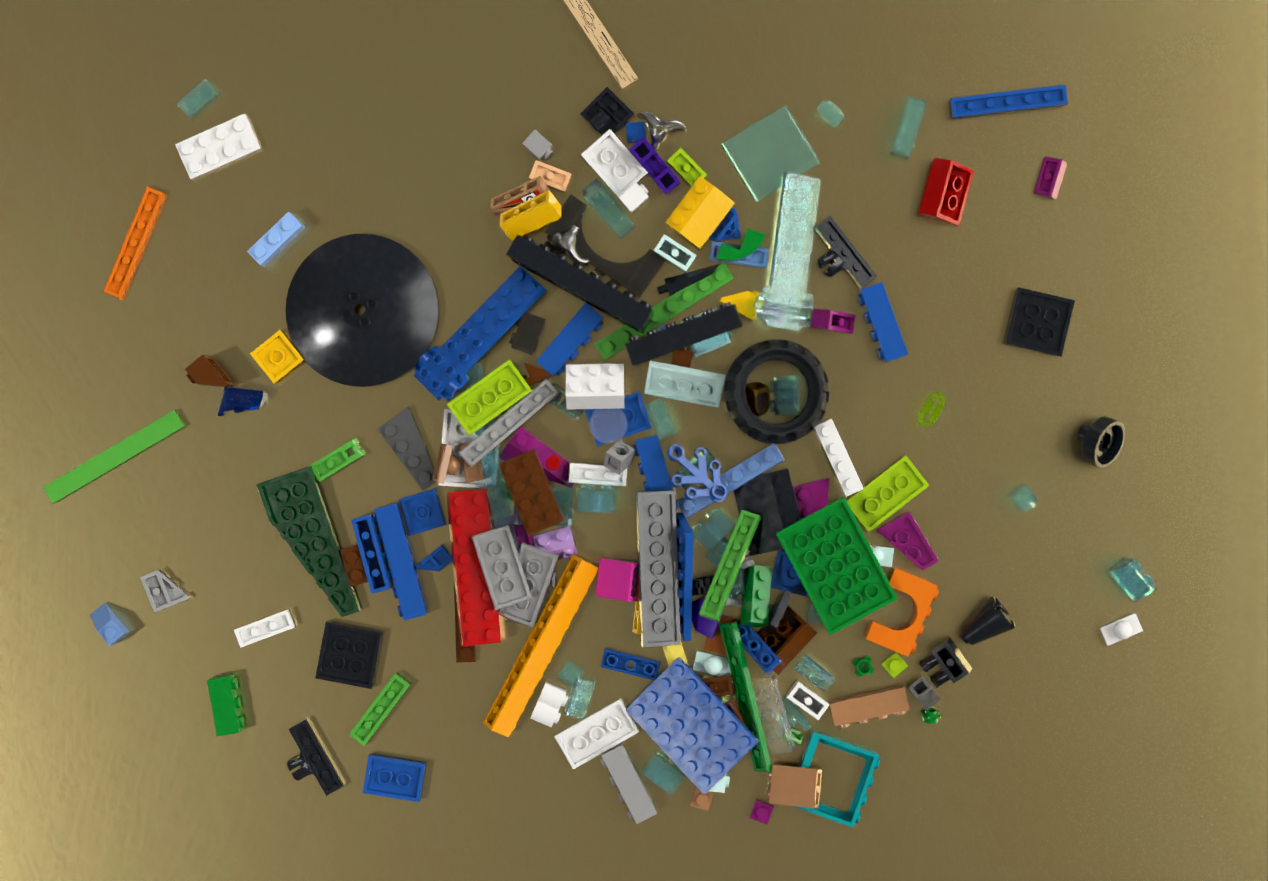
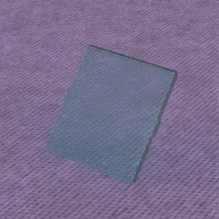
M786 105L759 122L752 123L747 129L721 144L755 202L778 188L790 184L796 177L821 163Z

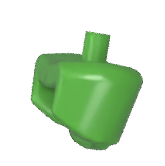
M789 728L782 738L790 741L788 745L792 747L793 743L800 746L803 734L798 730Z

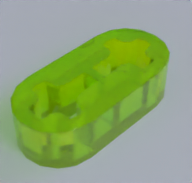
M937 392L928 396L918 415V421L922 426H931L936 422L945 405L944 395ZM939 396L941 404H936L934 409L931 408L933 405L932 397L936 398ZM931 410L930 418H932V421L924 423L923 414L927 415Z

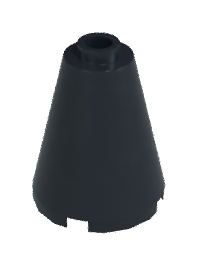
M993 595L961 629L962 634L960 636L966 644L974 645L1010 631L1016 625L1013 619L1008 620V611Z

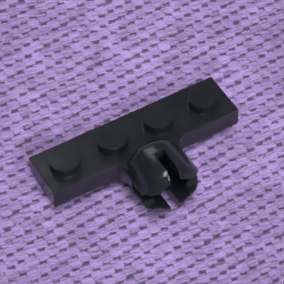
M831 216L814 228L829 248L828 252L818 259L820 269L829 263L830 267L824 271L827 276L832 277L840 270L845 269L860 289L877 277Z
M306 720L289 728L288 730L300 749V753L287 762L289 771L298 766L301 767L291 774L293 778L299 781L313 774L326 796L343 787Z

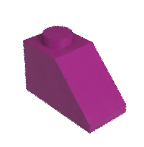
M813 308L811 328L853 334L855 315Z

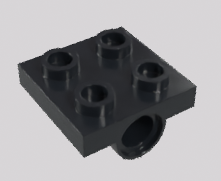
M606 87L580 115L602 136L608 129L616 134L635 113Z

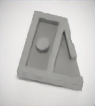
M159 570L140 577L154 613L190 599L185 592Z

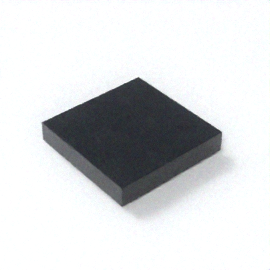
M785 590L777 596L769 614L768 625H765L762 630L770 632L778 627L791 599V592Z

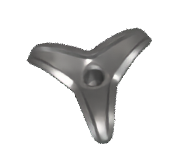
M650 112L637 114L638 118H645L649 124L652 139L651 146L653 149H658L659 143L670 131L674 129L686 131L684 124L679 121H661Z
M572 225L570 230L562 236L560 233H556L552 238V243L550 241L544 243L545 246L550 248L551 252L566 253L578 264L589 262L588 258H581L576 252V233L579 228L575 225Z

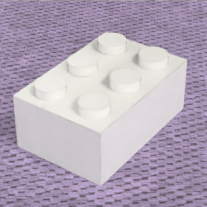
M624 363L567 364V409L625 408Z

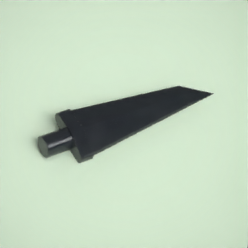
M719 264L665 278V284L657 287L659 294L668 291L671 296L711 275Z

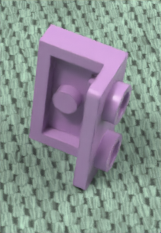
M570 526L533 536L535 547L558 555V560L568 559L573 554H578Z

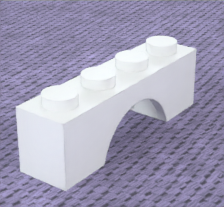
M828 419L819 423L814 428V431L830 461L844 496L847 497L864 489L833 420Z

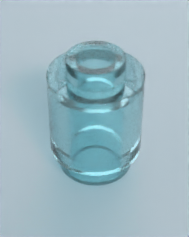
M824 100L817 107L819 110L817 115L834 128L845 118L842 114L843 111L831 100L828 102Z

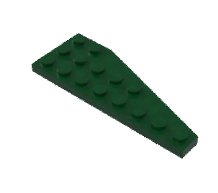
M312 466L258 483L257 487L269 521L277 528L283 540H286L292 548V552L307 572L313 576L319 588H322L328 596V600L341 617L361 611L353 586L350 587L340 547Z

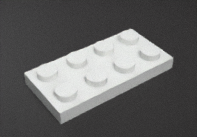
M242 114L175 144L191 180L261 150L246 114Z

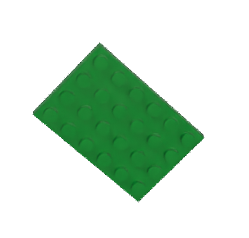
M844 496L775 533L829 635L842 630L898 599Z

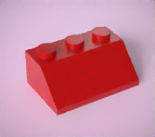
M934 158L920 204L919 214L930 219L959 226L974 170L953 160Z

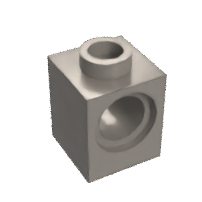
M536 129L522 143L540 161L543 158L546 160L553 152L551 150L553 145Z
M618 440L606 452L604 466L620 475L632 463L635 449Z

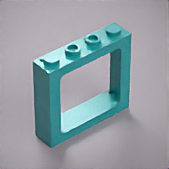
M812 729L799 766L800 768L810 767L818 743L862 757L866 762L848 811L845 812L819 803V808L793 807L854 828L855 823L858 824L861 818V812H859L861 805H865L867 801V788H871L873 784V771L879 767L881 760L878 758L879 754Z

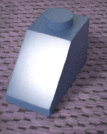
M106 603L90 614L97 632L109 646L116 644L129 633V630Z

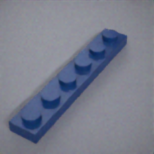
M1066 85L950 99L952 118L1068 104Z

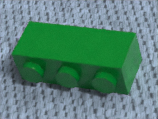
M753 565L744 569L741 625L755 628L768 625L772 568Z
M233 674L207 679L216 736L240 733L243 727H245L244 717L240 716L241 699L237 697L236 693L238 689L237 679L234 678Z

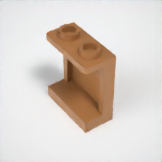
M773 765L772 770L769 771V779L771 780V788H768L767 791L769 803L819 808L822 770Z

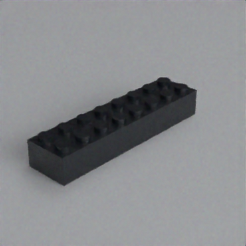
M517 234L506 253L512 262L641 334H644L654 316L649 303L643 300L640 302L636 301L634 295L625 290L623 293L618 291L619 289L615 284L609 281L607 283L602 282L601 277L593 272H590V274L586 273L581 265L575 262L573 265L568 263L569 261L566 257L559 253L556 255L552 254L550 248L541 243L539 246L536 245L534 240L525 234L523 236Z

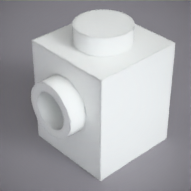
M635 182L619 197V200L632 214L649 199L647 195L649 191L642 183L638 185Z

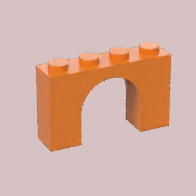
M893 567L888 581L892 588L908 594L913 599L915 604L914 618L907 626L897 629L871 620L864 638L909 657L910 653L913 654L916 649L917 643H915L917 635L921 636L924 625L922 623L925 618L929 617L932 610L930 604L932 600H936L939 590H937L938 585Z

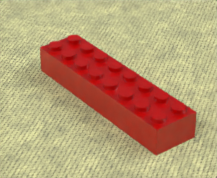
M487 489L446 492L460 645L465 647L501 643L499 612L494 608L471 537L491 530Z

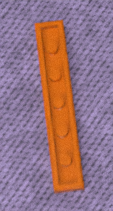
M148 186L146 187L103 290L104 293L122 300L166 194Z

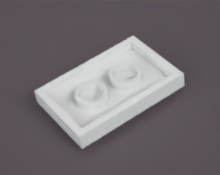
M610 129L581 153L582 157L618 198L648 173Z

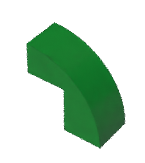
M747 228L740 250L721 244L716 260L733 262L750 256L759 248L766 234Z

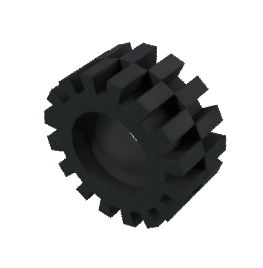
M714 576L692 579V596L706 595Z

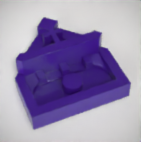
M705 596L692 601V622L695 631L712 639L715 637L720 619L717 622L700 616L699 612L706 598Z

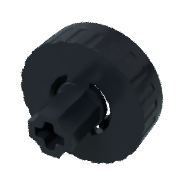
M1108 416L1100 417L1091 427L1083 424L1077 433V440L1083 442L1082 455L1084 460L1099 468H1106L1111 465L1120 454L1124 445L1125 426L1122 422Z

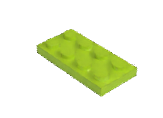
M509 359L449 402L447 406L470 436L528 395L532 390Z
M905 455L864 486V489L858 491L846 501L853 514L869 533L926 489L929 484Z

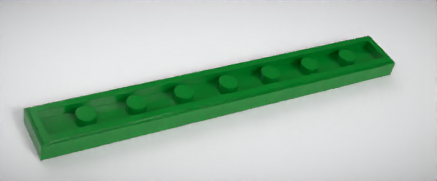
M724 622L719 624L740 713L743 715L746 728L759 740L750 750L755 772H769L772 770L771 760L737 622Z

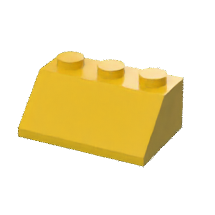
M699 176L665 223L673 231L701 250L735 203L718 188Z

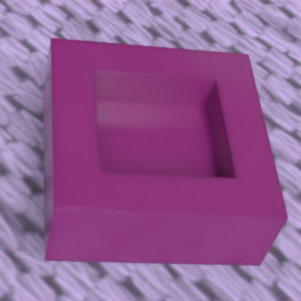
M756 799L749 818L768 825L774 805Z

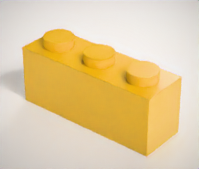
M548 190L501 213L500 227L511 241H514L517 234L523 236L534 230H539L551 222H556L561 218V205L551 191Z

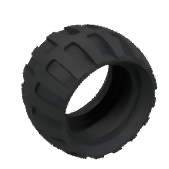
M781 339L762 341L743 351L731 365L724 389L726 407L734 423L751 438L769 444L793 442L810 433L824 416L829 401L828 378L818 358L802 345ZM769 360L787 361L796 366L804 375L808 387L807 403L802 412L793 420L782 424H771L762 421L752 413L746 402L745 385L749 374L756 366Z

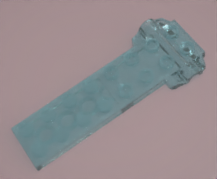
M790 172L783 174L769 286L762 287L754 303L757 318L762 320L766 326L801 331V328L810 326L812 322L810 313L813 309V296L807 294L806 291L821 179Z

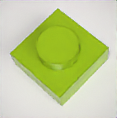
M895 651L881 662L893 678L908 667Z

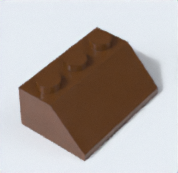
M788 605L777 628L766 632L762 630V627L757 632L761 639L782 661L773 670L778 675L817 634Z

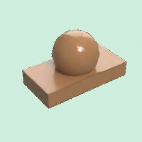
M440 444L432 479L434 482L444 484L446 474L454 475L459 472L461 463L457 457L451 456L453 446Z

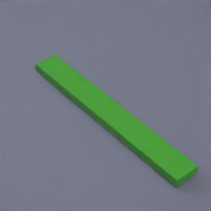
M173 410L47 484L43 489L52 504L184 428L185 425L176 410Z

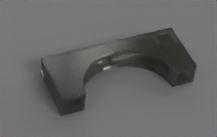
M571 194L561 208V218L556 222H551L545 233L548 235L546 239L552 242V238L556 233H560L562 236L570 230L572 225L577 226L579 230L576 233L575 249L581 258L589 259V262L584 265H592L595 268V273L601 277L606 275L611 279L609 282L615 284L617 288L622 286L627 292L634 295V298L638 297L640 299L666 262V259L651 249L641 258L626 263L612 262L596 254L585 241L582 232V219L587 205Z

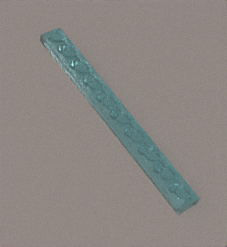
M481 362L475 363L466 373L469 377L466 383L467 389L484 378ZM493 420L475 432L476 437L494 423ZM497 445L481 459L494 527L496 529L509 525L518 552L519 546L506 482L498 465L502 462Z

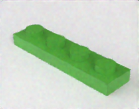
M395 673L349 735L365 746L411 684Z

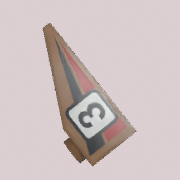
M538 176L491 198L490 210L491 212H505L550 189L543 178Z

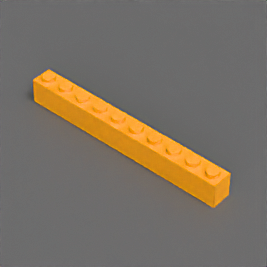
M574 554L572 555L483 721V724L490 730L509 737L515 729L519 717L524 712L527 702L532 697L534 689L541 680L547 665L551 662L556 648L560 645L565 631L569 628L573 616L578 611L580 603L597 575L599 568L591 562Z

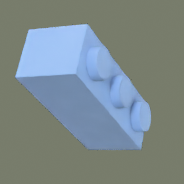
M288 212L247 252L259 265L265 267L306 227L292 213Z

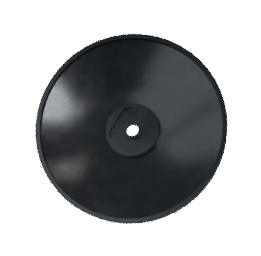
M351 234L324 243L301 263L288 289L285 309L286 322L296 350L312 369L340 384L370 387L382 385L403 376L427 352L437 330L439 302L434 282L428 270L409 249L383 236ZM358 304L365 306V312L362 315H358L355 312V307Z

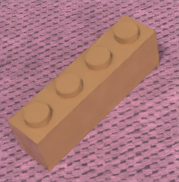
M903 685L828 701L833 725L838 726V728L850 726L849 723L857 722V724L867 723L868 719L876 718V720L885 719L887 715L893 713L895 716L906 714L905 711L910 710L906 690Z

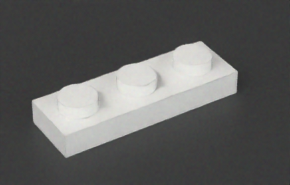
M569 463L568 482L626 486L627 468L619 475L600 464Z
M288 609L234 629L241 648L292 629L295 625Z

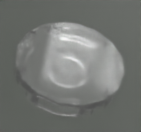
M619 408L597 409L590 417L589 427L595 439L602 443L610 444L617 442L624 436L628 423L625 414Z

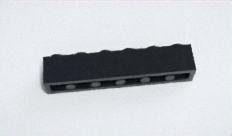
M728 302L720 305V309L714 312L711 308L701 312L702 316L694 318V315L684 318L681 324L676 325V322L665 325V329L659 332L656 328L646 332L647 336L640 338L637 335L629 338V342L625 345L632 365L649 361L742 327L743 324L736 304L731 305Z

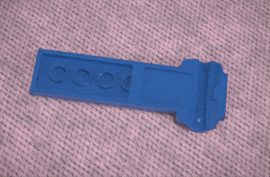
M519 266L441 348L433 346L419 358L418 363L414 366L415 374L413 376L437 400L444 399L449 401L454 397L455 391L462 389L468 382L469 377L466 373L541 297L546 289Z

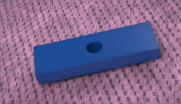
M741 623L738 624L743 648L769 674L782 661L752 627L743 626Z
M605 648L600 667L655 681L661 662ZM630 661L634 663L632 668L627 666V663Z

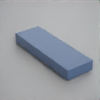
M716 241L711 243L709 261L766 268L769 249L758 248L753 254L742 260L725 262L716 260L721 244L739 250L741 245Z

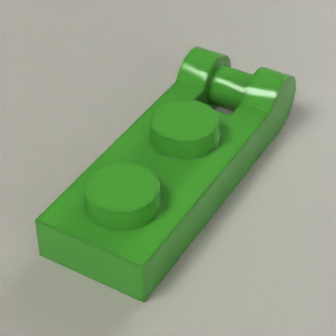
M356 438L309 465L312 466L314 475L319 482L365 455L363 449L360 450L357 445L358 441ZM349 448H351L354 453L350 457L346 452V450H348Z

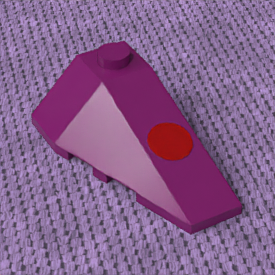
M522 426L519 427L499 455L503 461L536 449L548 480L568 487H572L574 484L568 482L570 462Z

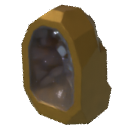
M761 382L746 384L745 393L750 410L756 416L764 415L770 406L768 385Z

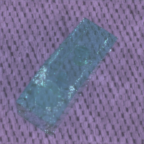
M597 178L582 190L587 202L620 239L635 228L632 221Z

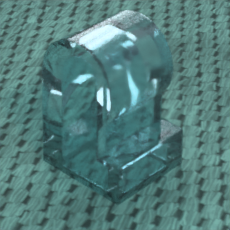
M722 537L704 555L717 568L729 542L725 537Z

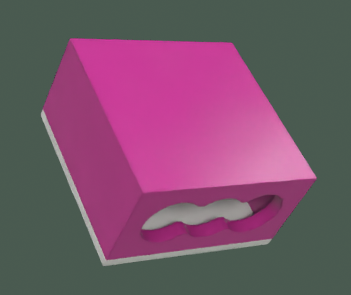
M600 558L596 597L639 602L638 562Z

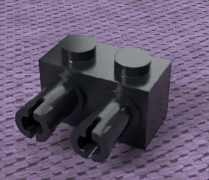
M950 637L935 646L931 651L932 655L919 662L921 667L925 666L923 668L925 672H928L938 664L944 669L930 678L932 683L936 682L934 684L936 688H939V686L950 679L954 684L972 670V667Z

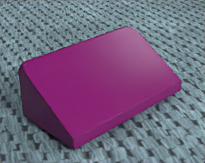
M1045 156L1034 193L1056 200L1067 163L1061 159Z

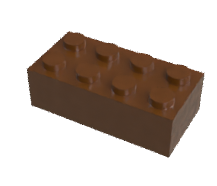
M536 449L498 464L528 536L565 521Z

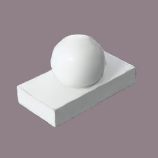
M1136 613L1099 627L1107 646L1143 631Z

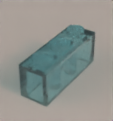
M908 96L890 149V155L908 160L927 101Z

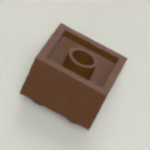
M201 355L185 369L188 373L186 375L193 384L221 387L234 386V383L209 355Z

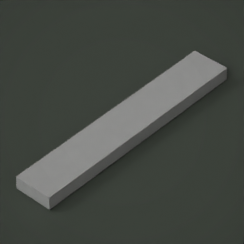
M546 378L458 454L471 468L554 398L558 391Z

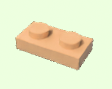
M536 160L529 179L532 180L541 176L547 186L565 192L572 174Z

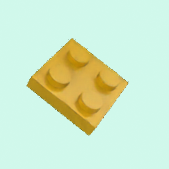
M281 330L277 331L250 353L274 384L304 361Z

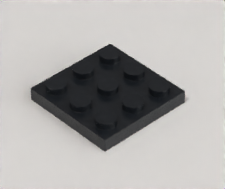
M1018 287L1004 344L1062 357L1075 300Z
M326 621L315 678L372 689L383 632Z

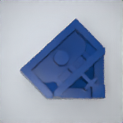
M734 208L730 209L710 236V240L720 241L741 238L738 213Z

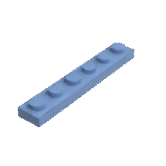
M772 444L720 475L721 484L726 487L728 495L785 461L777 445ZM703 485L702 487H700V488H698V489H707V488ZM718 490L714 491L715 495H720ZM683 497L677 501L685 518L691 517L714 503L710 497H696L693 500Z

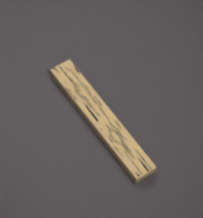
M563 0L621 89L623 90L637 81L638 77L587 0Z

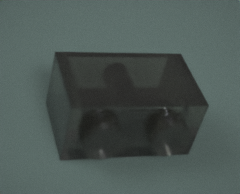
M525 312L516 321L518 329L516 333L513 332L509 341L512 344L511 348L534 356L546 319Z

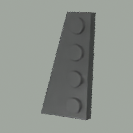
M408 406L379 427L378 431L420 488L425 490L434 483L432 479L435 469Z

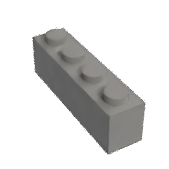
M623 743L603 752L600 761L605 770L609 769L611 773L609 779L614 787H618L620 791L618 796L622 804H627L629 808L627 814L631 821L635 820L636 824L656 815L657 809Z

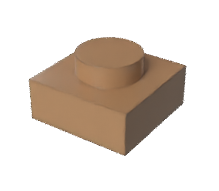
M695 786L690 806L708 811L714 792L708 791L704 795Z

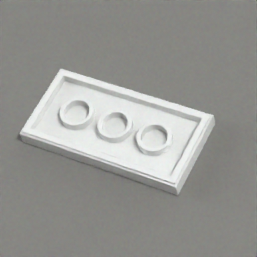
M621 698L554 735L572 769L579 767L640 732L634 720L626 711L627 708Z

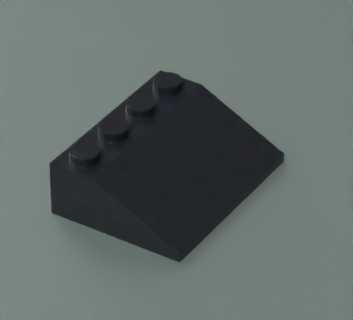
M788 468L761 474L734 490L739 516L741 511L744 510L761 517L748 548L750 551L749 556L783 549L775 533L800 520Z

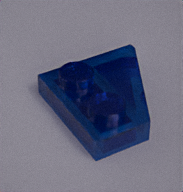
M224 387L217 409V416H224V412L230 410L240 413L245 410L259 409L263 398V391Z

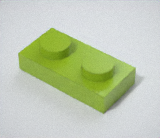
M681 147L667 160L670 166L691 187L699 176L702 178L707 176Z

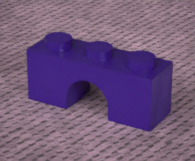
M644 137L629 149L665 194H668L681 183Z

